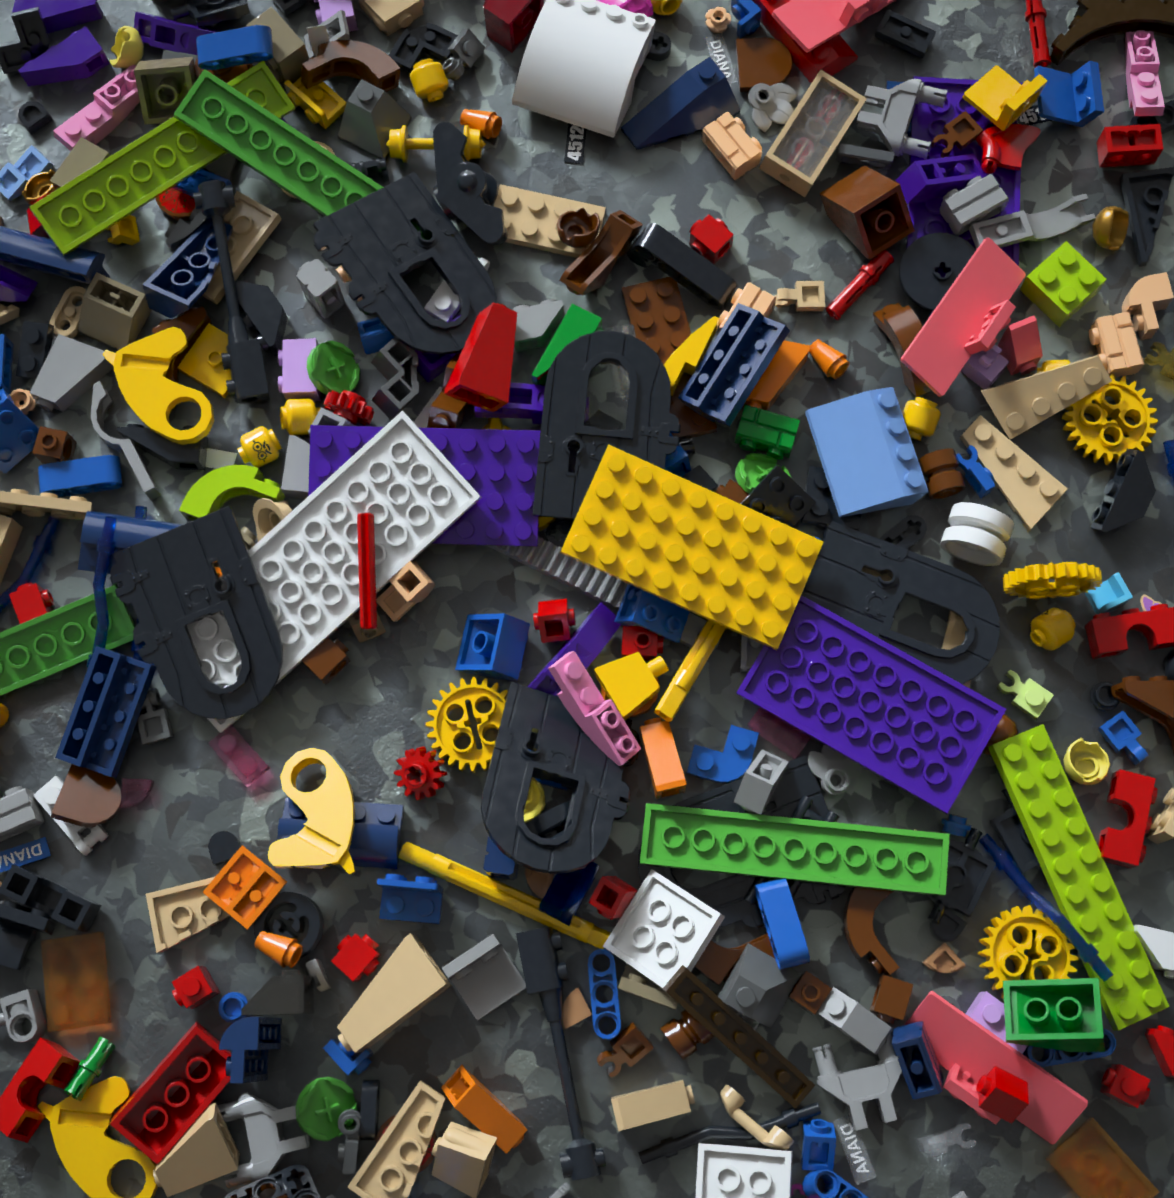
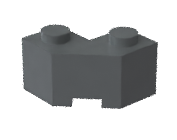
M395 337L377 353L371 362L388 380L378 390L372 401L390 420L409 405L419 393V382H417L418 354Z

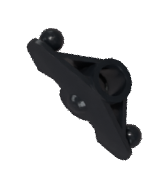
M441 122L433 130L437 185L433 187L436 199L451 221L460 218L485 242L501 245L507 240L508 232L504 226L503 210L491 206L498 196L499 188L497 181L492 175L484 172L479 165L469 162L463 154L468 137L450 122Z

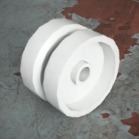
M964 502L954 504L948 518L951 527L945 529L940 542L942 549L950 555L970 563L983 566L1000 565L1007 549L1003 542L1008 541L1014 528L1013 520L1006 514L984 505Z

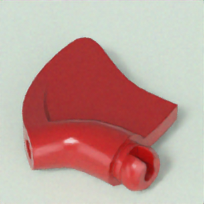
M1011 124L1004 131L997 126L984 130L976 138V142L983 150L982 170L987 174L994 173L997 167L1020 170L1023 154L1037 140L1041 130L1034 126Z

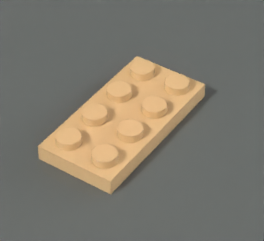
M501 184L494 203V207L503 210L504 226L508 232L505 242L578 258L590 245L584 248H574L564 244L556 230V224L560 215L567 211H577L580 208H584L590 215L597 213L600 220V233L606 214V207Z

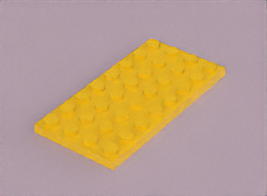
M608 444L560 553L777 650L823 545V541Z

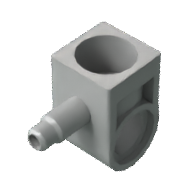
M26 989L0 999L3 1012L0 1013V1026L6 1025L10 1038L17 1042H35L45 1034L47 1028L46 1019L37 990ZM28 1018L32 1023V1029L26 1035L22 1031V1024Z

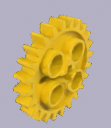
M1111 374L1110 378L1112 381L1066 407L1065 409L1068 412H1065L1062 416L1063 420L1070 421L1063 427L1065 431H1072L1067 440H1076L1078 442L1074 450L1082 447L1085 449L1083 453L1084 458L1090 453L1094 454V463L1100 457H1104L1105 465H1108L1113 458L1117 463L1121 454L1126 452L1127 449L1143 452V447H1148L1152 442L1148 437H1153L1156 433V430L1151 427H1154L1158 420L1151 416L1154 415L1157 409L1148 408L1153 399H1144L1142 397L1146 391L1145 388L1139 391L1135 390L1136 381L1127 385L1126 376H1123L1118 382L1115 380V375ZM1105 396L1112 397L1116 404H1109L1105 400ZM1084 414H1091L1095 418V422L1086 420ZM1125 417H1131L1135 421V425H1129L1125 421ZM1104 434L1111 435L1115 443L1106 441Z
M1051 562L1048 565L1025 566L1024 569L1016 568L1015 571H1008V574H1004L1003 577L1005 594H1010V596L1018 595V598L1026 597L1029 599L1076 596L1080 593H1088V590H1096V587H1101L1100 584H1102L1099 567L1088 565L1087 563L1078 564L1077 562H1061L1058 564ZM1049 579H1055V582L1049 583Z
M472 677L471 685H467L465 680L461 678L460 687L458 688L453 683H449L450 693H446L443 690L439 691L443 698L442 701L432 700L437 709L427 711L428 715L434 718L433 721L426 722L428 728L434 729V731L427 734V737L432 740L437 739L431 747L433 750L442 748L438 757L442 760L449 756L448 765L450 767L459 762L460 771L463 772L466 765H470L472 773H475L477 765L481 764L483 770L487 771V763L491 761L495 741H486L484 734L490 728L499 729L508 690L506 689L498 693L499 683L497 682L489 688L487 678L482 681L481 685H478L475 677ZM467 700L471 701L474 717L480 723L477 725L482 743V749L480 750L476 747L472 729L466 727L471 724L465 704ZM481 701H490L492 708L489 712L482 714L477 711V705ZM454 708H460L464 711L463 717L458 721H452L448 717L449 712ZM461 736L471 738V743L466 749H458L456 747V740Z
M1031 905L1025 906L1022 911L1019 906L1011 908V913L1008 910L1000 912L1002 920L998 917L992 918L991 922L994 927L988 926L984 928L989 938L979 939V942L986 946V949L978 952V955L986 957V962L981 963L979 967L988 968L990 971L985 975L984 979L993 978L995 980L991 989H1003V981L1020 980L1022 973L1024 980H1036L1034 977L1035 968L1043 972L1044 979H1071L1067 974L1076 973L1077 969L1071 966L1070 962L1079 959L1077 956L1070 954V950L1076 947L1073 943H1067V939L1071 936L1070 932H1061L1064 922L1054 924L1055 914L1051 913L1043 917V908H1038L1033 913ZM1014 929H1017L1022 935L1021 944L1013 939L1012 932ZM1032 930L1036 932L1035 938H1033ZM1042 939H1046L1050 943L1051 950L1049 954L1044 952L1041 947ZM1028 950V955L1032 957L1031 961H1028V956L1024 955V951ZM1006 958H1010L1014 962L1015 970L1013 973H1010L1005 967ZM1002 991L1001 998L1004 999V992Z

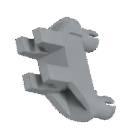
M911 79L891 89L868 85L865 92V98H867L865 103L883 108L882 115L860 110L857 118V128L879 134L888 150L895 152L894 156L899 157L904 153L927 160L932 142L908 137L907 131L916 104L923 102L943 108L948 90L926 86L921 79Z
M891 1033L878 1052L879 1060L877 1064L843 1073L837 1069L831 1043L822 1045V1048L821 1046L812 1048L820 1076H817V1085L846 1104L853 1130L857 1131L868 1128L861 1102L876 1099L882 1122L888 1123L897 1120L891 1093L902 1070L898 1062V1056H896L892 1046Z
M250 1093L241 1094L236 1101L217 1105L220 1112H226L222 1115L225 1122L237 1119L245 1121L252 1157L249 1163L238 1165V1170L224 1175L226 1177L237 1174V1177L225 1180L227 1188L252 1181L255 1182L274 1173L288 1152L311 1147L308 1135L285 1140L282 1122L296 1119V1105L278 1109Z

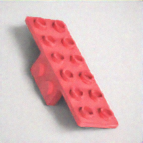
M791 0L775 9L772 17L805 52H810L896 0Z
M991 238L984 239L901 357V362L938 397L945 395L971 355L980 351L986 352L990 350L997 342L995 337L999 331L1003 330L1010 323V315L1016 306L1009 299L1025 278L1026 273Z
M933 991L928 993L904 1024L923 1021L939 1065L949 1071L943 1088L948 1090L954 1098L962 1100L973 1108L979 1116L990 1120L995 1125L1001 1118L979 1108V1096L976 1090L980 1078L983 1075H987L994 1066L1028 1082L1029 1105L1016 1120L1052 1145L1060 1139L1088 1106V1100Z

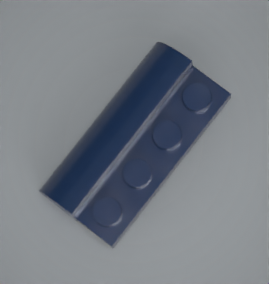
M0 226V260L86 284L91 283L96 272L108 278L110 277L102 265L105 258L103 253L78 247L63 256L51 239Z
M738 303L678 399L713 423L718 421L730 427L790 330L786 325L764 317L760 311Z
M88 510L82 527L78 570L110 574L112 566L116 564L113 553L183 524Z
M96 646L55 758L79 767L88 768L109 777L117 778L156 671V666Z
M286 798L283 816L279 818L277 840L296 835L305 827L304 823L308 820L304 812L290 798ZM354 802V829L349 848L354 866L398 869L404 806Z
M246 1017L234 1022L227 1028L221 1038L219 1050H232L231 1056H228L226 1060V1076H230V1083H250L268 1080L269 1050L281 1049L282 1018Z

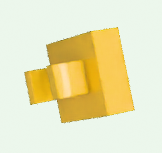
M128 215L106 229L111 231L112 237H109L107 240L112 244L119 245L123 242L133 246L140 242L135 216Z

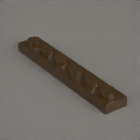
M684 965L678 969L662 988L795 1109L814 1088L815 1084Z

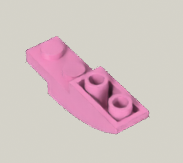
M1144 30L1126 32L1125 65L1129 107L1133 108L1134 116H1163L1165 106L1158 76L1160 62L1154 32Z
M136 65L128 67L94 92V101L53 130L54 137L71 151L81 137L96 145L111 133L140 102L134 75Z
M575 651L568 652L548 668L562 690L557 695L565 708L585 734L618 766H622L641 750L640 745L612 699L604 700Z

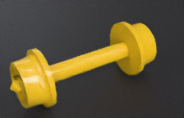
M403 125L401 129L390 130L389 140L386 143L390 150V157L401 159L403 163L408 162L409 150H434L433 138H408L406 125ZM465 125L464 135L468 139L464 148V155L468 161L481 158L482 148L486 145L482 140L481 130L470 129L468 125Z

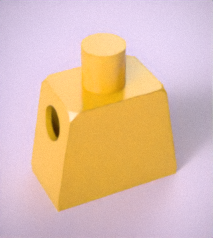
M636 652L595 668L594 675L609 700L612 699L625 721L659 693L660 686L656 678L668 672L669 669L661 656L645 663L641 654Z

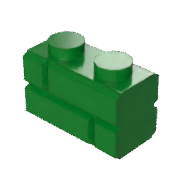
M745 404L736 433L735 443L740 444L739 447L746 451L754 452L756 449L765 451L768 456L778 460L783 459V457L789 458L800 420Z

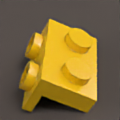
M301 77L294 84L289 80L284 82L289 99L296 108L300 106L304 110L306 117L313 124L319 123L326 129L345 111L347 102L324 82L309 89H306L301 83Z

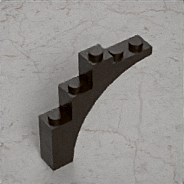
M1078 0L1076 5L1079 7L1074 16L1075 18L1068 26L1069 31L1065 35L1059 34L1051 45L1053 51L1050 60L1058 66L1071 53L1083 46L1109 36L1122 35L1126 32H1136L1139 30L1153 31L1154 35L1174 39V0H1164L1163 2L1160 0Z

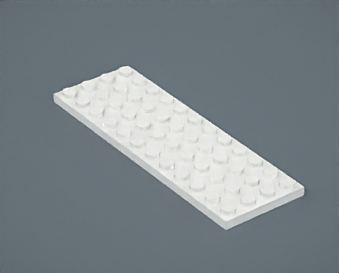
M403 410L248 551L278 627L283 646V663L276 685L299 665L305 656L360 609L358 514L372 513L374 515L376 593H378L409 561H413L482 498ZM220 576L219 580L222 581L221 589L225 591L227 582ZM223 610L215 615H207L200 621L197 620L188 624L189 633L202 664L201 670L207 675L211 683L220 687L234 684L242 669L241 657ZM243 715L228 719H207L220 733H224Z

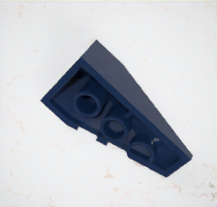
M708 57L688 70L621 127V131L635 149L639 150L667 142L669 138L679 135H692L694 131L704 129L705 126L716 121L717 118L726 112H729L733 117L740 113V108L726 76L712 58Z
M208 218L143 284L149 309L172 319L189 310L206 292L219 263L212 218ZM224 222L228 242L233 232V226Z

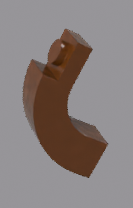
M336 40L318 45L317 57L309 58L302 63L301 83L306 89H309L332 77L349 76L358 80L362 79L388 92L398 87L401 68L389 55L370 44L353 40Z
M899 303L887 305L883 309L873 312L875 323L889 337L897 352L904 384L916 397L932 391L901 362V357L923 327L917 315L909 305L902 307Z
M853 887L847 898L843 916L844 932L848 945L857 959L862 958L868 953L871 957L868 959V962L878 974L883 972L886 976L891 975L900 967L876 938L873 929V916L880 902L894 891Z

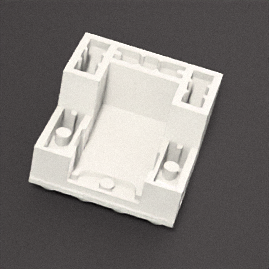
M546 0L534 25L521 62L512 105L614 138L631 105L635 78L652 46L656 20L644 14H636L621 9L617 5H608L596 0Z

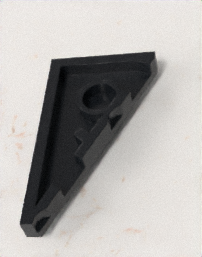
M1174 167L1124 173L1119 178L1126 211L1129 214V224L1139 267L1147 265L1149 256L1152 253L1153 242L1159 229L1164 204L1168 198V190L1174 176Z

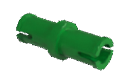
M103 1037L98 1038L97 1043L85 1060L82 1059L79 1063L80 1069L64 1090L66 1094H72L71 1097L78 1101L82 1100L83 1095L95 1077H100L102 1066L116 1048L112 1042L108 1044L109 1040Z

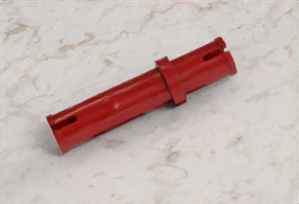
M1025 0L1027 11L1024 16L1025 21L1029 24L1033 66L1035 68L1037 66L1048 67L1051 65L1045 26L1046 9L1043 8L1042 0Z
M884 250L877 254L867 265H863L859 269V274L825 308L826 312L833 319L839 320L871 284L875 285L879 281V276L894 262L892 255Z

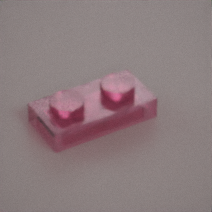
M761 708L757 710L747 725L793 759L798 757L811 739L807 734Z
M230 725L208 743L246 787L252 785L270 769L233 725Z

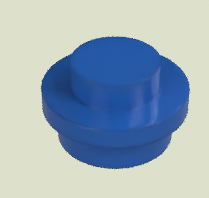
M949 814L948 819L942 818L941 823L944 824L942 831L966 837L967 830H971L972 825L966 823L967 818L954 814Z
M230 992L220 1000L219 1014L223 1020L234 1023L248 1015L249 1001L239 992Z

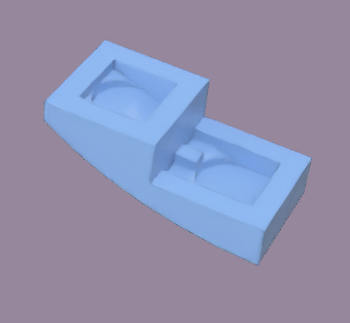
M31 145L14 165L8 162L1 169L0 192L8 200L12 201L22 194L26 183L33 175L49 172L54 165L36 147Z

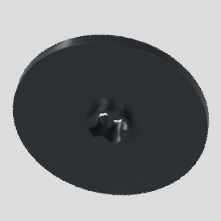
M932 233L915 240L905 251L899 267V278L905 294L919 307L933 312L976 249L965 239L950 233ZM938 268H943V272L946 273L944 278L940 277V273H937Z

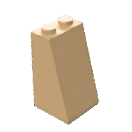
M410 933L403 939L337 1026L341 1032L338 1038L347 1051L352 1050L355 1053H359L370 1048L452 986L417 936Z

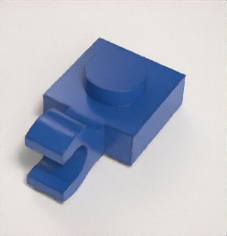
M970 445L966 450L970 455L969 460L963 459L959 453L956 456L959 467L966 473L964 477L980 499L991 493L995 487V480L988 468H983L980 462H976L978 452L975 447Z
M1121 711L1097 729L1116 753L1124 748L1127 757L1135 766L1149 756L1136 740L1142 733L1124 711Z

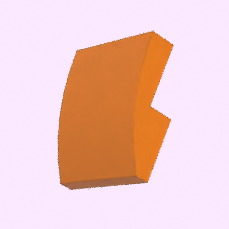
M242 845L202 893L248 930L287 884V881Z

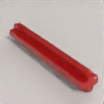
M360 513L357 515L361 629H375L377 627L374 515L372 513Z

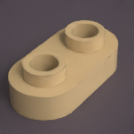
M74 286L64 292L49 324L54 325L53 333L56 337L60 334L72 339L79 333L78 325L82 304L80 306H75V304L83 300V295L86 292V289L83 287ZM66 324H70L69 329L63 330Z

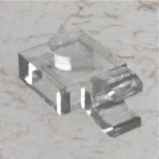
M961 1123L953 1129L917 1139L920 1151L930 1153L931 1157L949 1152L948 1146L955 1143L963 1148H972L977 1143L975 1140L965 1142L961 1138L962 1131L971 1128L968 1123Z

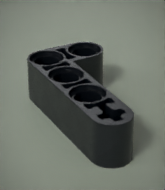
M649 223L640 232L627 252L628 258L633 263L644 268L652 263L715 309H723L737 287V283L729 275L655 223Z

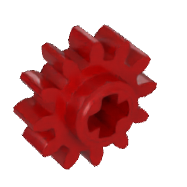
M332 390V393L328 392L323 403L325 409L347 419L354 425L357 422L364 426L366 424L370 425L375 413L373 411L374 408L366 406V400L362 396L347 390H343L341 394Z
M425 746L416 748V750H406V757L397 759L402 769L394 771V774L402 777V780L397 783V787H407L405 796L415 793L416 800H421L425 796L428 798L435 796V789L444 788V784L439 778L446 776L447 772L440 771L439 766H442L445 761H436L434 759L436 757V750L426 753Z

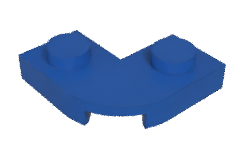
M731 725L723 752L694 745L686 774L722 784L740 778L751 764L759 733Z

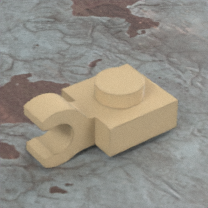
M796 281L795 289L780 288L777 289V295H775L776 307L796 304V311H824L826 307L824 281Z

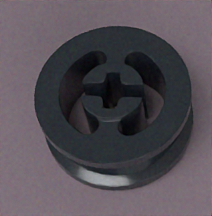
M294 892L278 893L254 922L255 939L262 931L270 933L269 923L272 915L278 908L286 904H295L297 910L294 913L282 912L280 915L285 920H294L292 927L297 933L304 932V919L308 917V934L300 943L303 946L300 956L302 958L310 954L322 939L324 932L322 912L318 905L305 895ZM274 919L273 934L293 939L298 938L293 932H284L286 924L281 919Z

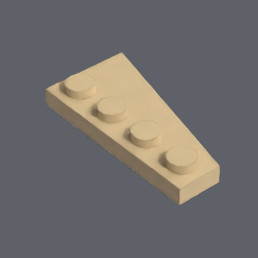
M236 191L234 196L236 207L232 208L224 217V222L233 226L228 247L234 281H236L282 220L278 213L239 191ZM220 261L206 292L202 295L215 304H218L225 295Z
M1096 355L980 391L1007 437L1011 440L1110 383L1112 379Z
M981 415L960 437L967 448L970 445L975 447L978 452L977 462H980L982 467L990 470L995 480V487L999 488L1008 500V505L1022 519L1023 525L1028 532L1068 489Z
M11 489V492L0 491V515L12 516V513L17 510L29 517L45 516V512H51V516L54 518L84 520L87 511H93L92 502H87V499L84 497L71 496L70 499H62L53 493H41L38 496L29 495L28 491L22 489Z
M215 877L146 894L156 953L160 954L230 917L228 913L202 893Z
M420 1080L356 1173L348 1188L361 1198H409L446 1098Z

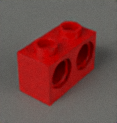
M1160 124L1104 127L1096 142L1099 168L1154 165L1163 151Z

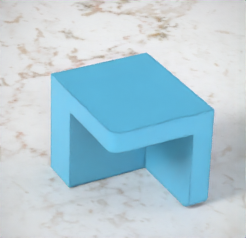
M1119 572L1100 584L1101 587H1096V590H1088V593H1085L1096 614L1111 612L1124 606L1133 598Z

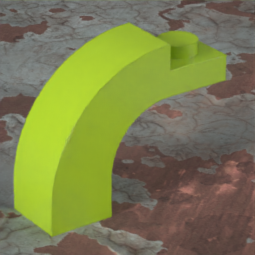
M229 465L215 469L201 477L186 494L179 511L186 519L193 521L220 510L224 503L236 496L250 495L260 499L266 498L273 502L284 501L285 495L281 488H279L280 485L266 478L263 480L264 476L259 468L248 465Z

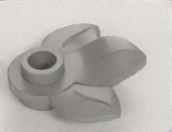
M765 83L754 85L748 94L749 103L753 107L752 120L754 124L763 132L769 129L772 122L785 125L794 112L790 102L797 97L796 91L783 83H777L772 86ZM760 92L764 93L766 100H761L758 94Z
M823 745L821 753L810 751L808 755V766L812 774L820 779L823 790L830 795L844 793L848 789L849 781L860 777L863 766L826 745ZM831 776L836 777V779H837V785H836V786H834V785L831 784V781H830Z

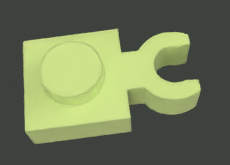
M1009 670L1005 675L1012 680V686L1008 687L1000 682L997 689L1004 694H1013L1015 698L1011 704L1034 720L1038 719L1054 695L1030 678L1023 684L1020 681L1019 675Z

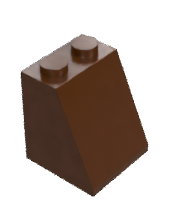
M865 165L819 193L829 219L868 259L873 258L915 231L901 185Z

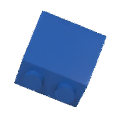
M505 613L467 615L455 670L499 680H518L528 640L530 623Z

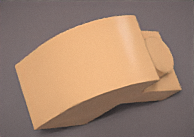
M1167 272L1141 278L1134 284L1123 301L1122 313L1128 312L1130 315H1133L1132 324L1134 330L1138 331L1140 340L1153 337L1159 329L1155 311L1166 309L1174 299Z
M409 561L389 580L392 585L376 599V602L394 622H397L416 603L422 602L429 595L435 583L416 561Z

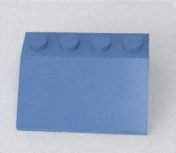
M893 387L869 390L805 411L839 517L911 505L929 492Z

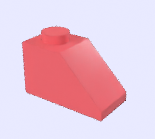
M1034 315L1008 325L997 345L1002 349L1000 354L1009 361L1007 368L1011 376L1019 372L1022 375L1032 372L1037 368V364L1043 356L1037 320Z

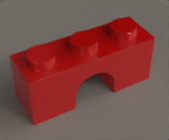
M1168 604L1154 605L1150 607V611L1140 612L1139 608L1127 609L1121 612L1122 615L1111 616L1110 612L1096 614L1085 625L1092 659L1117 656L1127 651L1126 635L1129 630L1138 631L1145 636L1149 651L1174 647V607L1168 608Z
M1122 769L1112 773L1107 802L1117 804L1125 810L1127 824L1123 830L1110 827L1101 830L1098 847L1101 857L1105 862L1130 869L1139 866V863L1143 862L1146 854V845H1143L1145 833L1148 834L1152 824V817L1148 816L1150 805L1155 803L1158 793L1157 787H1154L1156 778Z
M40 1037L0 1097V1131L9 1138L28 1143L45 1118V1115L37 1107L39 1091L46 1084L64 1089L78 1068L80 1061L60 1044Z

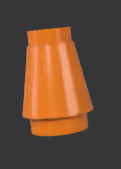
M464 109L460 116V124L468 125L470 129L481 130V136L489 139L491 137L496 138L499 135L502 127V118L497 116L496 112Z
M817 339L810 345L809 353L827 377L837 379L848 369L850 363L846 360L847 356L827 345L820 339Z
M265 931L260 932L255 941V948L259 949L282 968L286 966L293 968L299 961L303 946L298 944L297 939Z

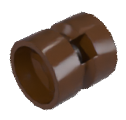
M954 449L937 450L922 456L918 460L923 476L929 479L926 485L930 499L950 497L965 490L966 486L962 473L956 470L959 463Z
M685 1009L680 1012V1020L673 1018L660 1028L683 1061L697 1051V1043L705 1045L715 1037Z

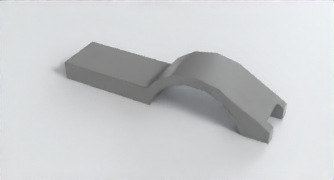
M1087 194L1072 197L1061 205L1047 211L1028 214L1022 210L974 223L970 226L969 231L976 249L988 237L1001 248L1027 240L1042 241L1051 239L1093 222L1096 217L1094 213L1086 215L1082 203L1088 199Z
M99 381L93 384L90 415L93 428L108 447L125 454L144 493L152 501L161 496L136 446L130 439H116L108 436L104 431V418L113 401L108 391L104 389Z

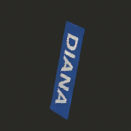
M46 837L1 851L0 873L10 870L12 864L22 866L51 856Z

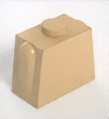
M359 0L361 9L373 20L379 30L383 31L387 36L401 28L408 27L415 19L423 15L424 0Z
M451 1121L442 1138L439 1137L433 1147L432 1155L435 1156L432 1176L472 1198H477L489 1175L497 1137Z

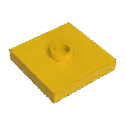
M208 323L177 367L180 372L223 398H226L228 395L226 380H232L230 370H224L221 353H227L228 334Z

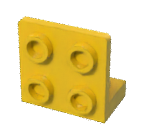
M996 65L964 93L963 99L1004 131L1037 101L1047 80L1039 74L1031 82L1026 80L1021 85Z

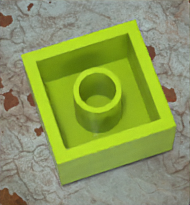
M1065 241L1027 275L1020 291L1060 328L1100 291L1107 279Z

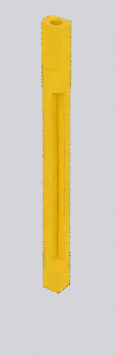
M707 620L655 708V714L668 722H672L726 627Z
M406 842L400 851L398 858L584 943L604 949L603 945L611 933L587 920L410 842Z

